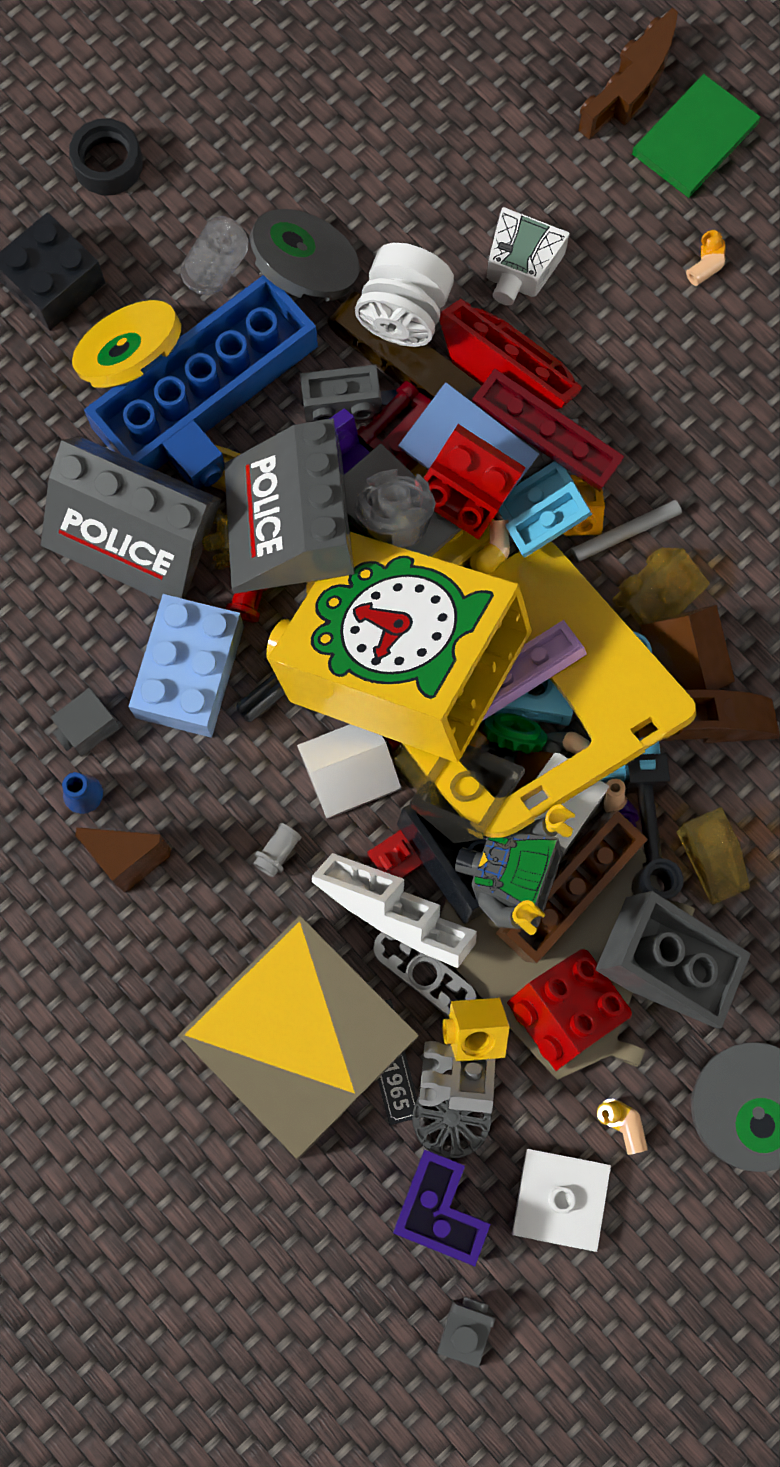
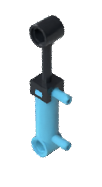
M634 632L652 653L650 642L643 635ZM658 741L647 748L645 753L601 779V781L620 779L625 784V794L637 793L642 834L648 840L644 843L646 862L642 864L643 869L635 874L632 880L631 889L633 895L653 891L669 901L680 892L683 886V874L676 863L662 858L654 792H659L670 782L667 754L660 753ZM650 875L657 876L662 880L664 892L658 891L652 886Z

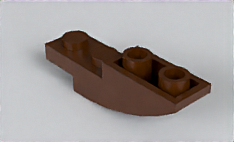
M671 8L662 18L659 16L655 17L638 40L632 39L624 46L620 53L619 71L609 79L605 89L599 95H591L582 105L578 131L587 139L592 138L613 117L625 126L638 113L652 94L660 80L669 56L678 15L674 8Z
M685 690L695 702L696 717L688 726L669 738H663L660 741L703 739L704 744L779 738L780 732L772 698L754 693L730 690ZM651 722L633 734L640 741L658 729Z

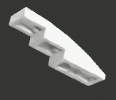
M333 853L312 875V883L350 912L405 945L453 967L458 968L476 944L477 931L440 918V905L404 892L403 878Z

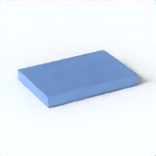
M446 382L398 445V448L429 470L457 424H460L526 467L515 486L539 455L537 451Z

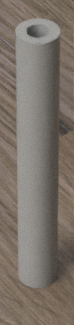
M673 500L571 548V553L578 563L682 513L681 507L676 500Z

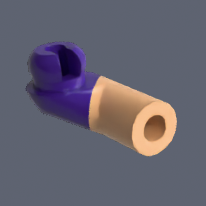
M620 779L609 780L606 783L609 785V788L604 795L605 811H619L636 827V821L639 819L638 811L625 796L626 788L624 782Z

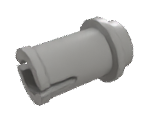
M280 823L262 852L257 851L255 853L257 859L253 864L268 876L274 877L277 872L281 873L284 870L281 865L302 837L289 826Z

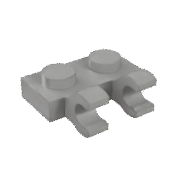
M436 1041L425 1042L419 1104L436 1106L444 1100H449V1109L492 1113L495 1059L456 1061L451 1045H444ZM447 1070H452L451 1075H446L443 1073Z

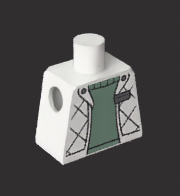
M503 207L487 268V278L497 283L493 292V298L501 304L512 305L518 292L530 297L536 296L564 257L569 232Z

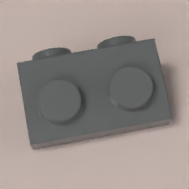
M376 365L300 373L306 422L329 419L344 408L354 416V419L358 420L371 418L382 410L381 391L379 390Z

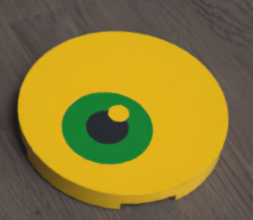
M148 300L123 307L103 318L83 336L73 353V368L82 380L90 382L96 388L115 387L133 381L144 375L141 369L154 361L158 356L162 354V356L167 357L180 337L181 322L171 305L163 301Z

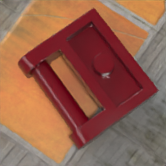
M404 381L396 390L397 395L366 427L361 425L357 429L359 442L369 452L381 443L408 470L412 471L418 465V462L398 448V445L432 400L421 394L413 384ZM408 405L413 408L383 441L377 438Z

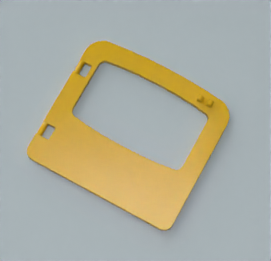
M553 542L547 543L525 558L519 551L506 559L494 572L488 573V575L519 584L532 628L526 643L564 620L584 646L587 655L549 679L582 722L592 740L590 745L510 796L498 799L493 797L468 772L460 761L456 763L402 743L428 779L475 832L490 838L507 837L533 823L535 818L548 811L554 805L565 803L645 753V750L663 738H669L685 728L696 717L695 702ZM652 722L658 730L639 741L633 733ZM543 790L549 798L528 809L523 802Z

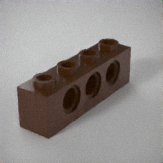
M619 811L604 813L560 861L544 909L545 916L541 918L539 926L535 927L537 929L536 933L529 935L523 929L500 928L496 934L525 962L538 963L648 839Z

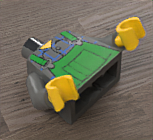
M554 805L549 809L546 817L535 820L512 835L501 838L488 837L483 852L464 847L460 849L456 859L455 870L459 873L474 876L472 888L476 899H478L479 907L497 927L523 929L529 935L536 933L537 929L535 927L539 926L541 918L545 916L544 909L562 858L559 839L554 836L559 833L563 837H570L573 833V828L564 822L569 818H574L575 813L563 805Z

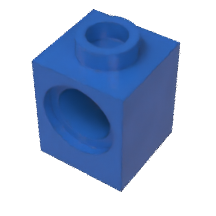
M194 420L162 443L167 459L190 486L197 489L203 486L209 487L221 478L225 463L223 455Z

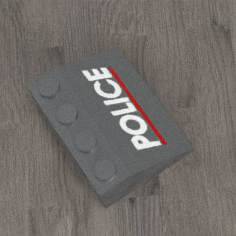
M334 418L295 424L224 463L233 594L354 574L342 453Z
M80 436L61 440L49 476L40 546L161 600L163 594L185 599L222 499Z

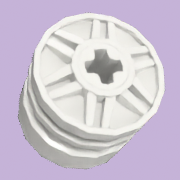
M394 242L383 245L376 254L369 272V281L364 285L362 296L357 301L355 315L365 328L386 341L411 347L426 345L432 340L435 325L440 319V309L446 304L454 283V274L443 260L421 247Z

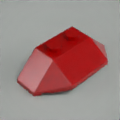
M459 299L441 311L439 321L452 363L481 386L492 371L496 369L554 409L565 406L582 390V386L574 380L573 375L561 361L505 320L483 309L473 308L469 302L463 299Z

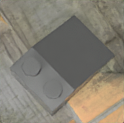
M650 891L626 897L595 970L628 991L719 1029L724 1024L751 953L660 895Z

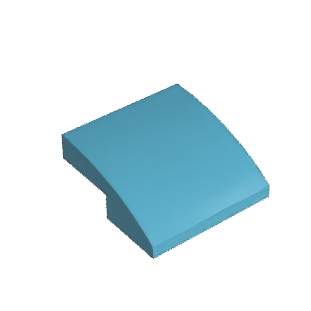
M555 461L515 486L499 509L502 518L508 520L505 526L524 558L593 515L567 469Z

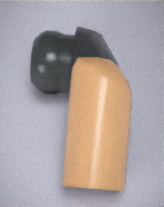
M550 732L547 734V741L541 751L550 753L571 752L576 755L587 748L591 742L576 732Z

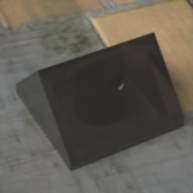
M468 745L460 759L461 764L468 771L460 772L452 779L450 790L453 797L461 802L476 800L480 797L484 788L495 797L479 824L461 817L439 792L434 783L449 761L448 759L439 757L410 801L411 807L453 843L483 839L486 835V830L507 797L512 794L525 773L524 767ZM474 777L479 782V788L472 795L462 796L455 791L456 783L461 778Z

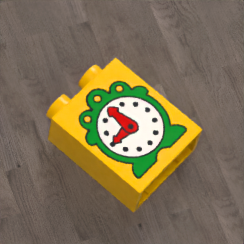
M350 532L354 574L307 582V596L292 620L283 619L272 630L267 644V659L291 703L458 763L532 632L520 586L511 581Z

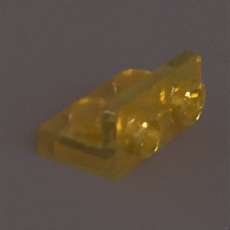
M660 548L646 560L648 565L640 573L631 575L619 586L620 592L612 600L617 606L626 607L639 624H644L680 614L710 583L683 548Z

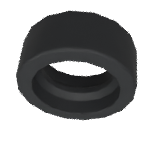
M112 118L93 120L85 123L78 129L70 142L69 157L79 183L88 191L99 195H116L128 190L137 182L143 168V157L134 131L125 123ZM114 142L126 148L128 152L126 161L119 168L112 171L97 172L89 169L85 164L87 153L99 144Z

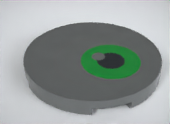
M276 209L261 215L252 228L248 242H250L249 244H251L252 251L256 257L255 265L268 280L280 289L299 298L306 294L324 297L326 301H333L344 297L353 287L360 268L357 254L345 236L326 221L298 210Z
M743 1043L719 1052L704 1066L692 1091L691 1113L700 1139L711 1153L725 1163L740 1170L765 1172L780 1168V1048L769 1044Z

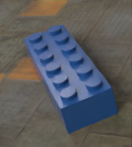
M262 275L182 335L167 357L161 354L150 364L142 368L141 371L144 375L128 383L113 387L86 407L84 412L93 431L110 450L157 470L169 461L162 443L185 425L194 420L201 430L206 433L318 347L316 326L284 290L274 285Z

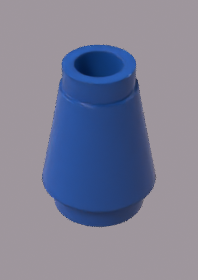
M73 772L68 774L63 780V800L71 811L85 814L95 810L100 805L103 798V788L95 777ZM79 785L83 786L79 792H74Z

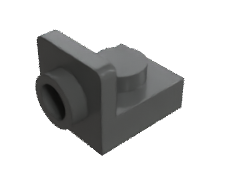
M466 1296L463 1303L453 1300L437 1354L479 1368L491 1327L494 1326L496 1319L493 1314L487 1313L489 1305Z

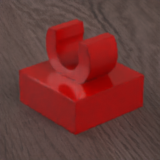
M401 830L367 852L376 869L403 879L423 866L422 861Z

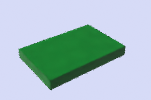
M703 74L633 147L632 155L686 197L690 198L758 125L761 117Z

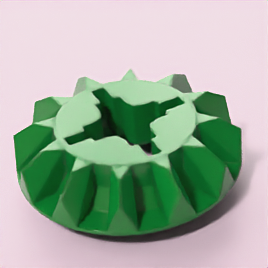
M500 713L489 716L485 719L482 730L487 735L489 741L498 743L500 748H509L513 752L515 750L522 751L525 754L531 753V751L539 752L547 741V734L536 722L512 713Z

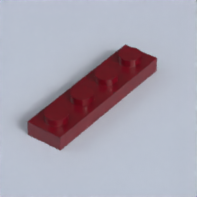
M496 369L492 371L472 398V403L505 428L599 492L602 491L623 462L625 456Z

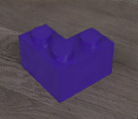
M424 1149L393 1234L475 1267L491 1224L450 1207L465 1165Z

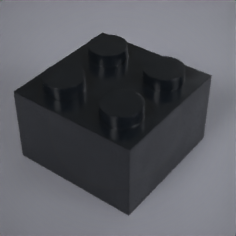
M48 212L0 251V282L49 331L106 284L98 260Z

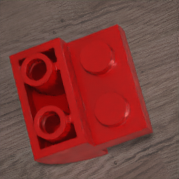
M457 424L422 479L419 487L424 488L428 492L426 502L428 508H430L433 500L435 505L434 512L479 540L526 467L460 424Z

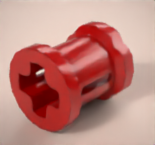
M268 588L235 593L231 603H228L225 609L240 613L243 621L258 622L260 619V613L258 612L263 592L267 591Z

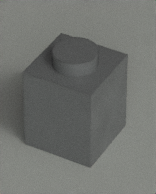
M90 688L86 689L50 717L58 726L52 732L66 751L74 747L81 757L120 728Z

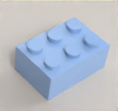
M163 594L128 706L134 717L212 738L244 629L240 613Z

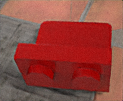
M585 949L578 950L539 975L507 1001L516 1020L524 1026L537 1044L541 1055L549 1061L555 1071H558L632 1016L630 1007L609 978L595 970L598 963L589 951Z

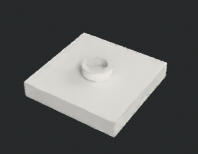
M526 1149L512 1235L597 1252L611 1165Z

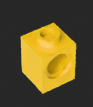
M501 999L451 1001L449 1019H443L442 1031L444 1043L446 1045L451 1044L455 1060L505 1058L510 1026Z

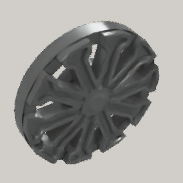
M418 1096L413 1108L412 1123L419 1142L428 1151L447 1159H457L470 1155L484 1143L491 1127V1113H484L483 1118L470 1117L468 1114L473 1111L449 1109V1100L436 1105L437 1111L423 1109L422 1105L419 1104ZM422 1117L435 1119V1122L426 1127H421L419 1119ZM467 1125L481 1127V1135L475 1136L467 1128ZM439 1130L440 1134L436 1142L431 1144L427 1140V1135ZM460 1133L470 1142V1147L461 1148ZM448 1135L451 1136L452 1150L449 1152L444 1151L442 1147Z

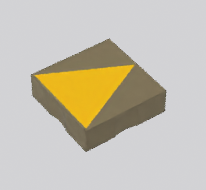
M299 915L178 1036L296 1159H300L343 1115L344 1111L373 1082L377 1081L418 1039L419 1035Z

